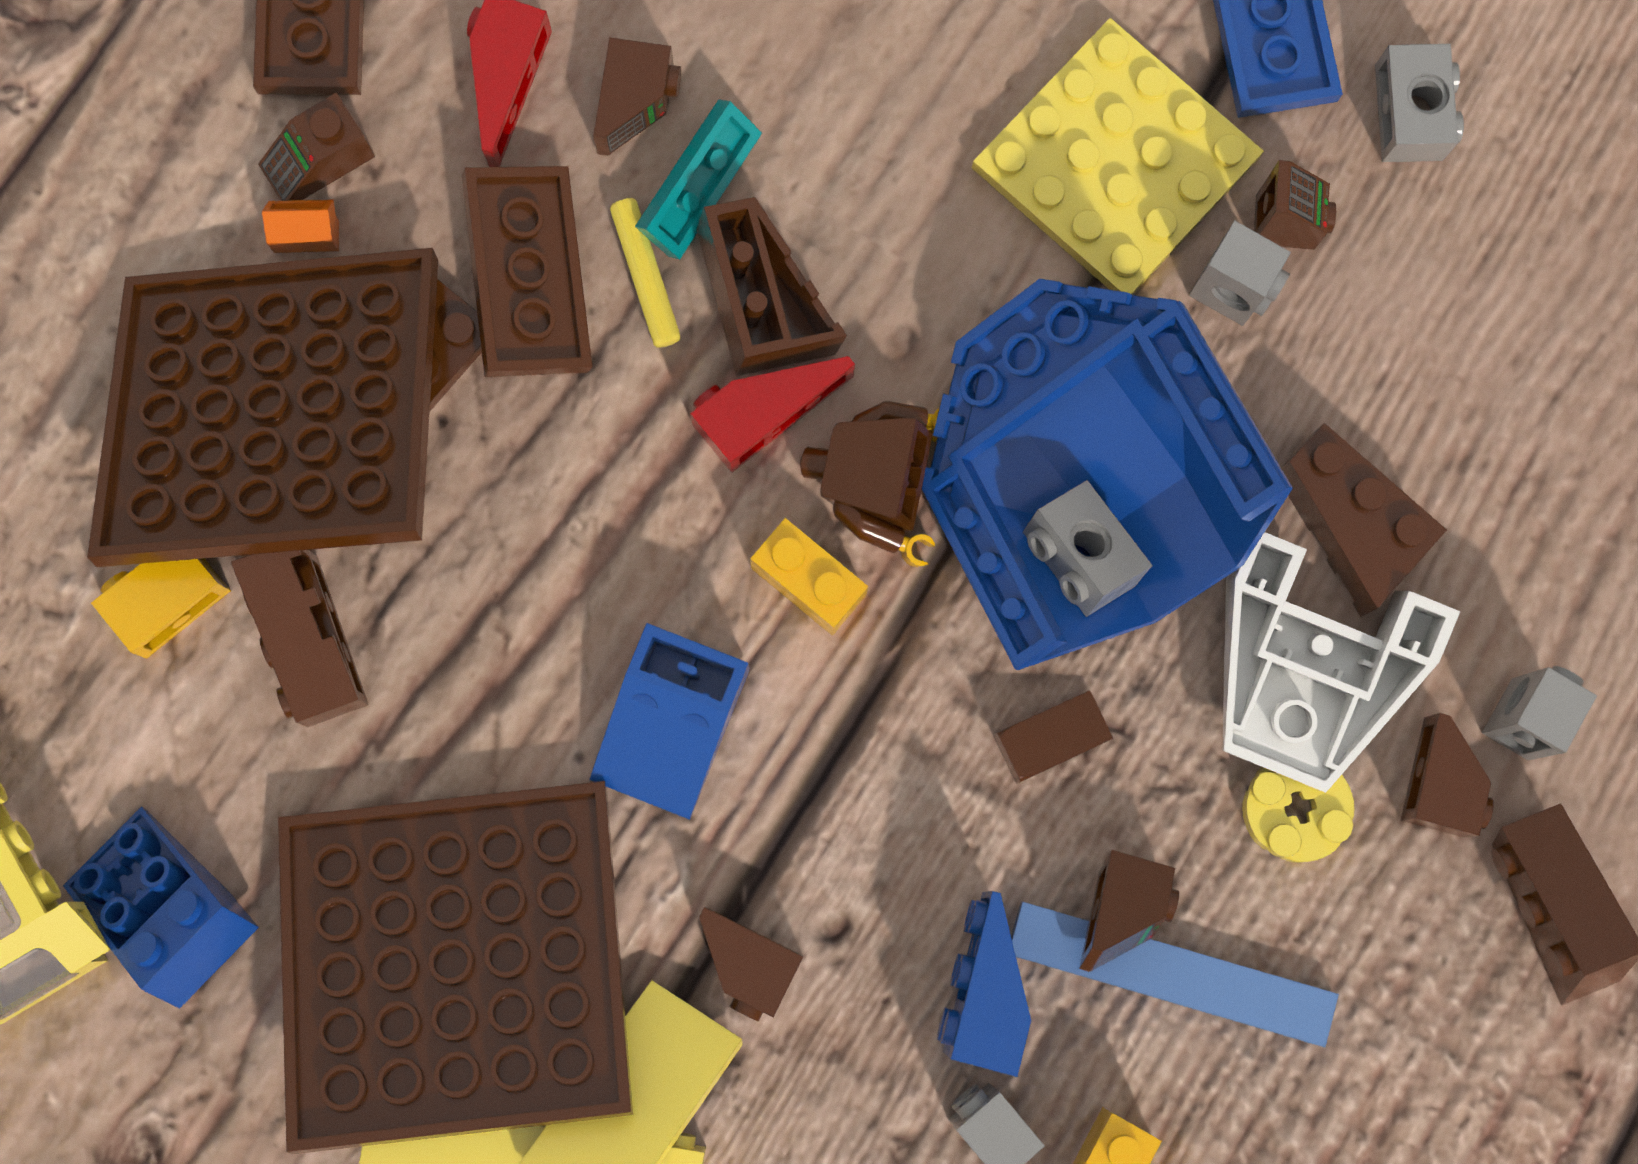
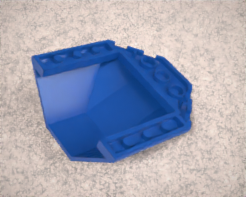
M1038 279L956 341L951 363L956 364L949 394H943L933 433V436L938 437L931 467L925 468L922 491L1015 670H1021L1154 624L1245 564L1293 489L1182 302L1159 297L1154 299L1136 296L1128 292L1090 286L1086 288L1067 285L1059 281ZM1086 480L1089 481L1153 565L1134 588L1088 617L1083 614L1077 605L1071 603L1064 596L1059 580L1048 565L1032 553L1027 537L1023 533L1039 508ZM1075 545L1081 554L1090 557V554L1084 548Z

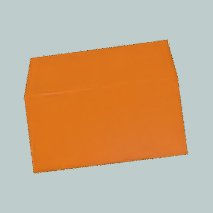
M334 199L268 201L262 210L266 243L274 253L339 251V219L335 213Z

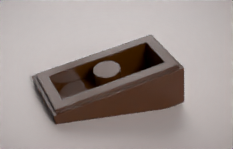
M1090 690L994 735L1016 784L1114 739Z

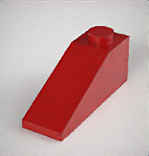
M484 0L481 8L476 6L473 9L467 25V36L470 37L481 146L489 167H500L552 33L547 11L516 0Z
M849 356L733 380L722 389L718 385H714L703 392L693 403L696 409L690 413L692 425L730 472L733 473L854 377L855 363Z

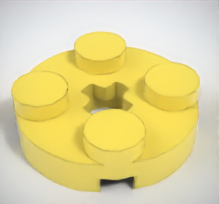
M1261 766L1256 772V776L1250 782L1249 789L1245 792L1242 811L1250 836L1262 849L1268 850L1272 855L1280 857V859L1299 863L1324 858L1334 852L1352 833L1354 800L1351 789L1343 775L1325 793ZM1299 793L1302 800H1309L1312 810L1306 813L1307 821L1300 824L1297 816H1287L1285 813V806L1292 803L1291 794Z

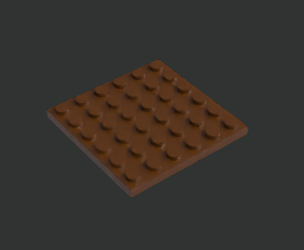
M433 248L125 277L87 558L96 567L422 541L438 258Z
M605 781L278 817L287 1153L300 1154L633 1115L608 795Z

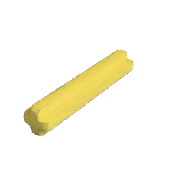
M634 198L616 201L611 205L610 211L653 344L656 348L673 345L680 341V332L650 240L635 227L641 218L638 203Z

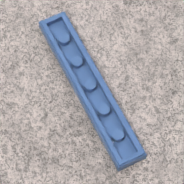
M1026 902L1020 903L1011 936L1017 958L1326 1048L1339 996L1337 993L1153 939L1140 944L1091 972L1079 969L1089 921Z

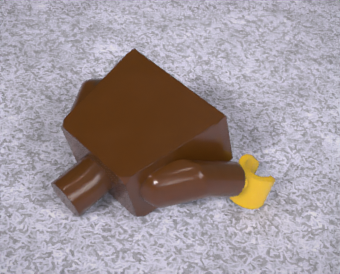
M884 401L855 415L851 422L837 423L832 430L829 449L805 448L800 463L801 474L804 478L822 480L820 487L821 497L833 504L835 518L859 540L890 553H896L898 550L901 551L902 558L910 566L928 565L927 562L917 560L912 555V545L914 542L919 541L926 546L935 547L933 539L924 534L909 538L905 536L903 529L914 530L931 441L933 440L937 443L938 437L933 436L939 408L934 414H930L925 407Z

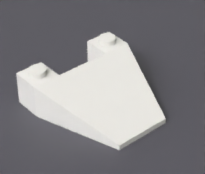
M1265 532L1245 564L1226 578L1222 750L1326 793L1440 662L1460 611L1411 591H1394L1376 637L1370 636L1287 602L1286 599L1307 549Z

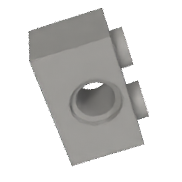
M1451 44L1388 45L1375 64L1382 162L1443 161L1461 141L1464 131L1463 115L1460 111H1456L1455 93L1460 82V69L1457 62H1452ZM1412 96L1421 97L1426 100L1430 110L1418 108L1414 104Z
M1234 220L1189 296L1243 326L1254 312L1263 316L1270 303L1274 302L1290 276V273L1282 268L1291 252Z
M1088 480L1039 508L1023 531L1032 553L1048 565L1059 580L1064 596L1071 603L1077 605L1086 617L1134 588L1153 566ZM1075 545L1084 548L1090 554V557L1081 554Z
M1553 666L1552 669L1550 667L1512 678L1482 734L1527 760L1566 753L1597 695L1582 687L1584 681L1580 676L1559 666Z
M990 1083L983 1089L979 1088L977 1084L972 1085L951 1105L956 1113L948 1120L984 1164H1025L1045 1147L1003 1095Z

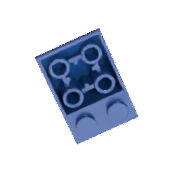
M646 623L625 674L589 780L593 782L605 781L606 787L690 820L750 671L749 663Z
M142 806L63 885L75 902L85 903L109 948L139 988L179 1009L259 928L234 896Z
M994 891L982 892L981 900H971L963 932L970 933L972 936L967 955L957 954L950 986L958 988L954 1009L945 1007L943 1010L937 1040L941 1044H945L943 1053L952 1060L1018 1077L1031 1017L1001 893Z

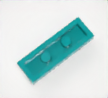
M718 99L635 227L668 257L680 260L697 234L696 229L703 208L717 204L762 132L731 101Z

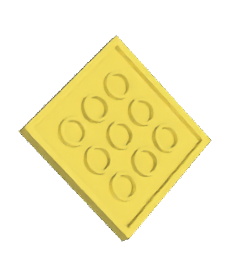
M1109 18L973 161L972 169L1109 290L1128 292L1133 295L1260 159L1264 151L1121 26Z

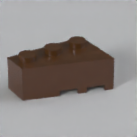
M756 197L704 207L696 230L736 376L836 355L847 334L839 322L834 323L818 298L819 292L811 280L807 282L791 258V250Z
M1325 423L1313 432L1281 467L1293 487L1288 495L1308 530L1314 532L1329 557L1327 562L1334 574H1339L1355 601L1352 604L1360 617L1378 609L1447 531L1445 527Z
M309 550L252 554L231 561L247 608L260 633L261 638L259 641L264 658L269 667L274 668L281 685L280 688H277V696L285 716L288 719L294 717L296 723L310 727L369 705L318 557Z
M1560 803L1501 827L1492 843V859L1500 875L1508 881L1560 1004L1564 1005L1620 982L1638 961V936L1562 804Z

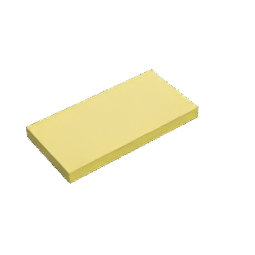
M651 980L625 1016L633 1115L546 1125L519 1164H661L742 1047V1039Z

